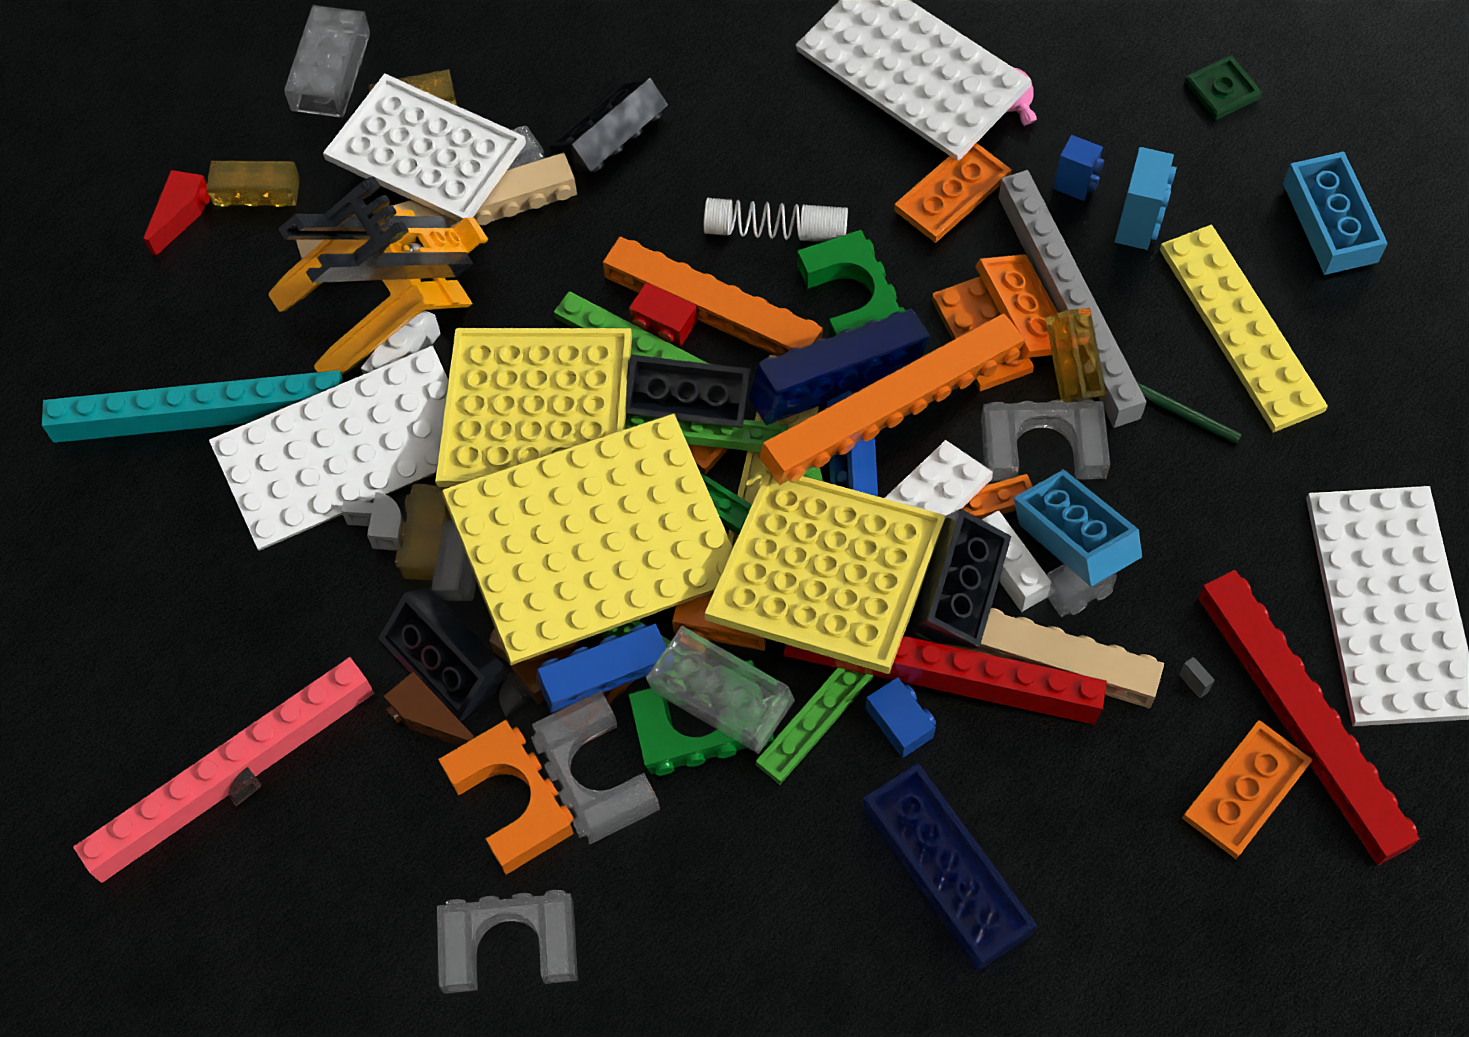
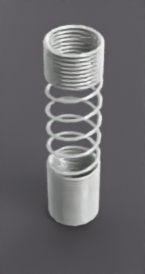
M707 198L705 203L704 233H708V235L722 234V236H729L733 231L737 211L739 232L742 237L747 233L751 213L754 234L757 238L761 235L766 211L768 232L771 239L776 235L781 211L783 234L786 240L790 238L795 214L797 215L798 237L801 241L825 242L846 235L847 207L833 208V206L803 205L800 224L799 206L796 204L793 210L788 235H786L784 205L781 203L772 235L769 203L766 202L760 230L757 235L755 204L753 201L750 204L744 233L741 227L739 200L736 201L733 220V203L731 199Z

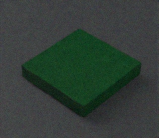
M1232 55L1186 76L1184 81L1215 120L1261 99L1262 91Z

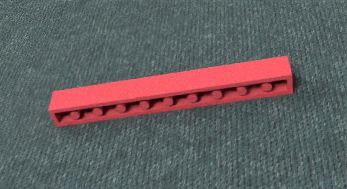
M349 657L73 848L89 873L103 883L372 696L374 692L368 680L351 657Z

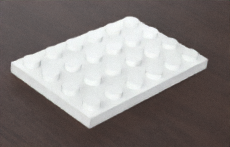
M384 73L323 152L325 160L366 179L374 176L379 185L460 222L464 218H473L523 149L526 139L523 135Z

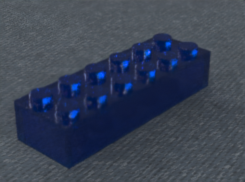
M913 309L904 312H894L887 318L879 321H869L862 327L853 330H844L837 336L828 339H819L809 346L793 348L786 354L775 358L768 357L758 364L749 399L765 425H769L823 405L847 391L852 393L858 392L922 357L930 334Z
M919 763L864 797V812L978 972L1033 935L1037 924Z

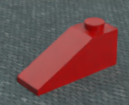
M171 170L143 238L151 255H158L202 214L205 204L209 203L211 197L210 188H208L203 175Z

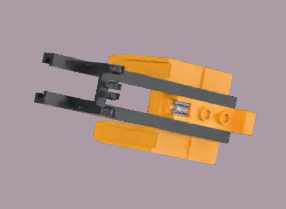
M373 176L358 184L325 214H295L278 230L285 240L323 241L290 269L269 292V297L278 311L282 312L289 309L323 282L383 280L391 293L386 300L325 352L314 365L316 371L340 370L341 375H343L422 311L469 307L473 303L458 280L447 281L445 278L458 277L474 263L468 256V253L480 243L488 241L487 236L475 218H464L453 228H450L443 216H416L412 210H401L399 207L389 205L391 202L386 195L377 197L366 206L363 199L371 196L380 186ZM421 278H432L433 281H424V282H421L420 279H421Z

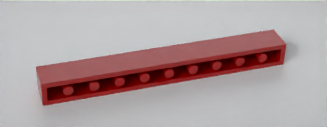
M1233 570L1205 584L1198 596L1199 601L1299 750L1313 759L1310 766L1377 866L1410 849L1420 839L1414 823L1409 818H1405L1398 807L1394 794L1390 790L1385 789L1379 780L1375 766L1371 762L1366 761L1360 752L1357 740L1352 735H1348L1342 726L1338 712L1334 708L1329 707L1323 698L1320 686L1315 681H1311L1305 672V667L1300 657L1293 654L1287 646L1283 632L1274 627L1265 606L1262 603H1258L1252 595L1248 581L1243 577L1241 578L1236 570Z
M903 636L889 674L787 644L784 650V656L890 680L898 677L903 683L1095 725L1103 710L1107 680Z

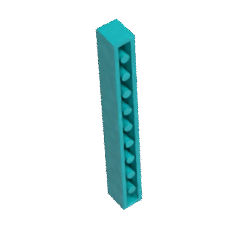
M340 370L48 399L43 400L42 427L53 443L244 424L344 383Z

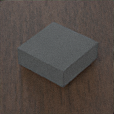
M1194 657L1184 663L1179 673V676L1199 698L1206 695L1214 683L1211 675Z

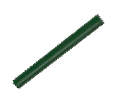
M1137 382L1146 400L1237 445L1242 436L1241 433Z

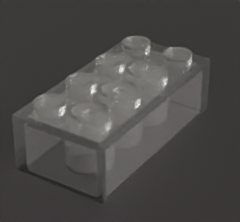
M312 5L284 89L291 111L344 118L370 35L365 12Z
M681 626L646 676V680L655 693L758 754L795 701L787 685Z

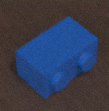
M1071 135L1060 155L1053 189L1085 201L1089 191L1094 193L1099 183L1100 176L1098 175L1104 164V160L1101 159L1103 147Z
M897 677L866 698L865 709L900 756L904 758L934 738L936 721L929 710L926 708L922 710L916 702L917 696L911 686L908 684L904 685Z

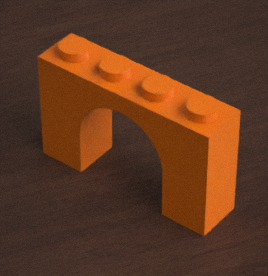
M507 720L438 759L458 795L482 781L500 774L519 777L530 787L531 798L523 815L513 823L486 838L491 851L506 875L573 835L570 823L574 821L565 804L559 806L554 797L558 793L549 778L543 780L538 771L542 767L534 753L531 752L527 755L522 745L526 741L517 726L511 729Z

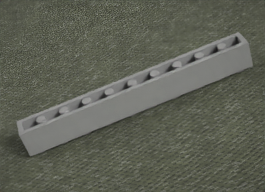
M1026 170L1003 177L998 198L1033 268L1076 345L1074 350L1113 428L1141 419L1147 401L1029 171Z

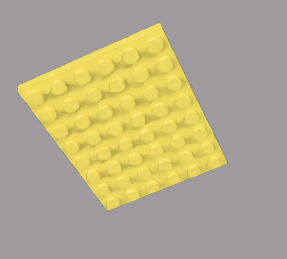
M675 414L442 490V496L510 665L713 593L733 550Z

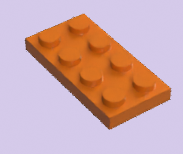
M976 143L959 161H956L951 156L945 159L894 204V211L936 243L1001 185L1002 178L1010 176L1012 170Z
M1026 254L984 258L978 261L975 267L1000 314L1005 313L1025 338L1020 349L1024 358L1070 353L1076 345Z
M981 276L932 293L931 300L952 340L1001 315ZM1021 353L1013 362L1008 364L1006 362L1001 363L991 374L987 376L981 374L974 379V382L980 392L1033 372L1034 365L1030 358H1024Z
M1258 720L1190 806L1182 819L1237 859L1313 759Z

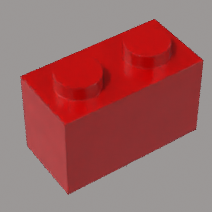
M646 282L629 307L630 320L633 325L680 347L698 321L697 305Z

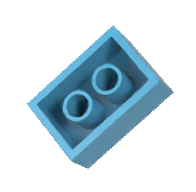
M1139 147L1115 243L1148 250L1151 239L1157 240L1168 205L1171 184H1173L1177 167L1171 166L1174 154Z

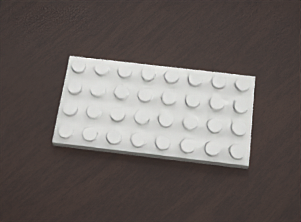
M840 0L796 44L799 53L956 161H959L1031 87L1030 78L910 0Z
M433 346L209 439L259 551L343 515L341 512L343 501L364 499L373 502L375 492L389 495L437 473L449 380Z
M1430 486L1309 493L1306 501L1352 726L1468 720L1469 650Z

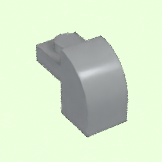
M375 492L374 503L364 499L343 501L341 512L347 525L369 526L367 537L373 549L403 551L406 526L397 503L391 497Z

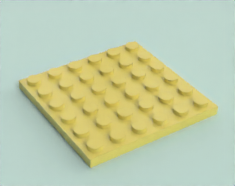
M456 328L436 473L437 486L453 487L625 430L626 387L632 344L631 328Z
M767 470L704 613L705 620L889 674L936 549L946 515L804 476L795 482H790L789 480L779 486Z

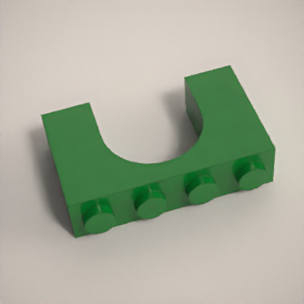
M862 230L798 250L797 267L807 288L836 279L848 278L864 284L872 294L871 300L864 307L829 319V336L839 357L904 336L905 324L908 323L905 309L899 307L896 302L897 296L893 285L888 284L885 279L884 266L881 261H876L873 244L870 239L866 240Z
M752 660L721 668L729 699V710L723 724L716 731L706 736L688 737L680 734L673 728L666 696L660 686L629 694L644 763L651 774L667 775L672 773L674 768L680 766H699L705 763V759L716 756L718 758L731 757L736 754L737 750L748 747L751 750L765 747L768 744L767 742L774 740L757 671Z

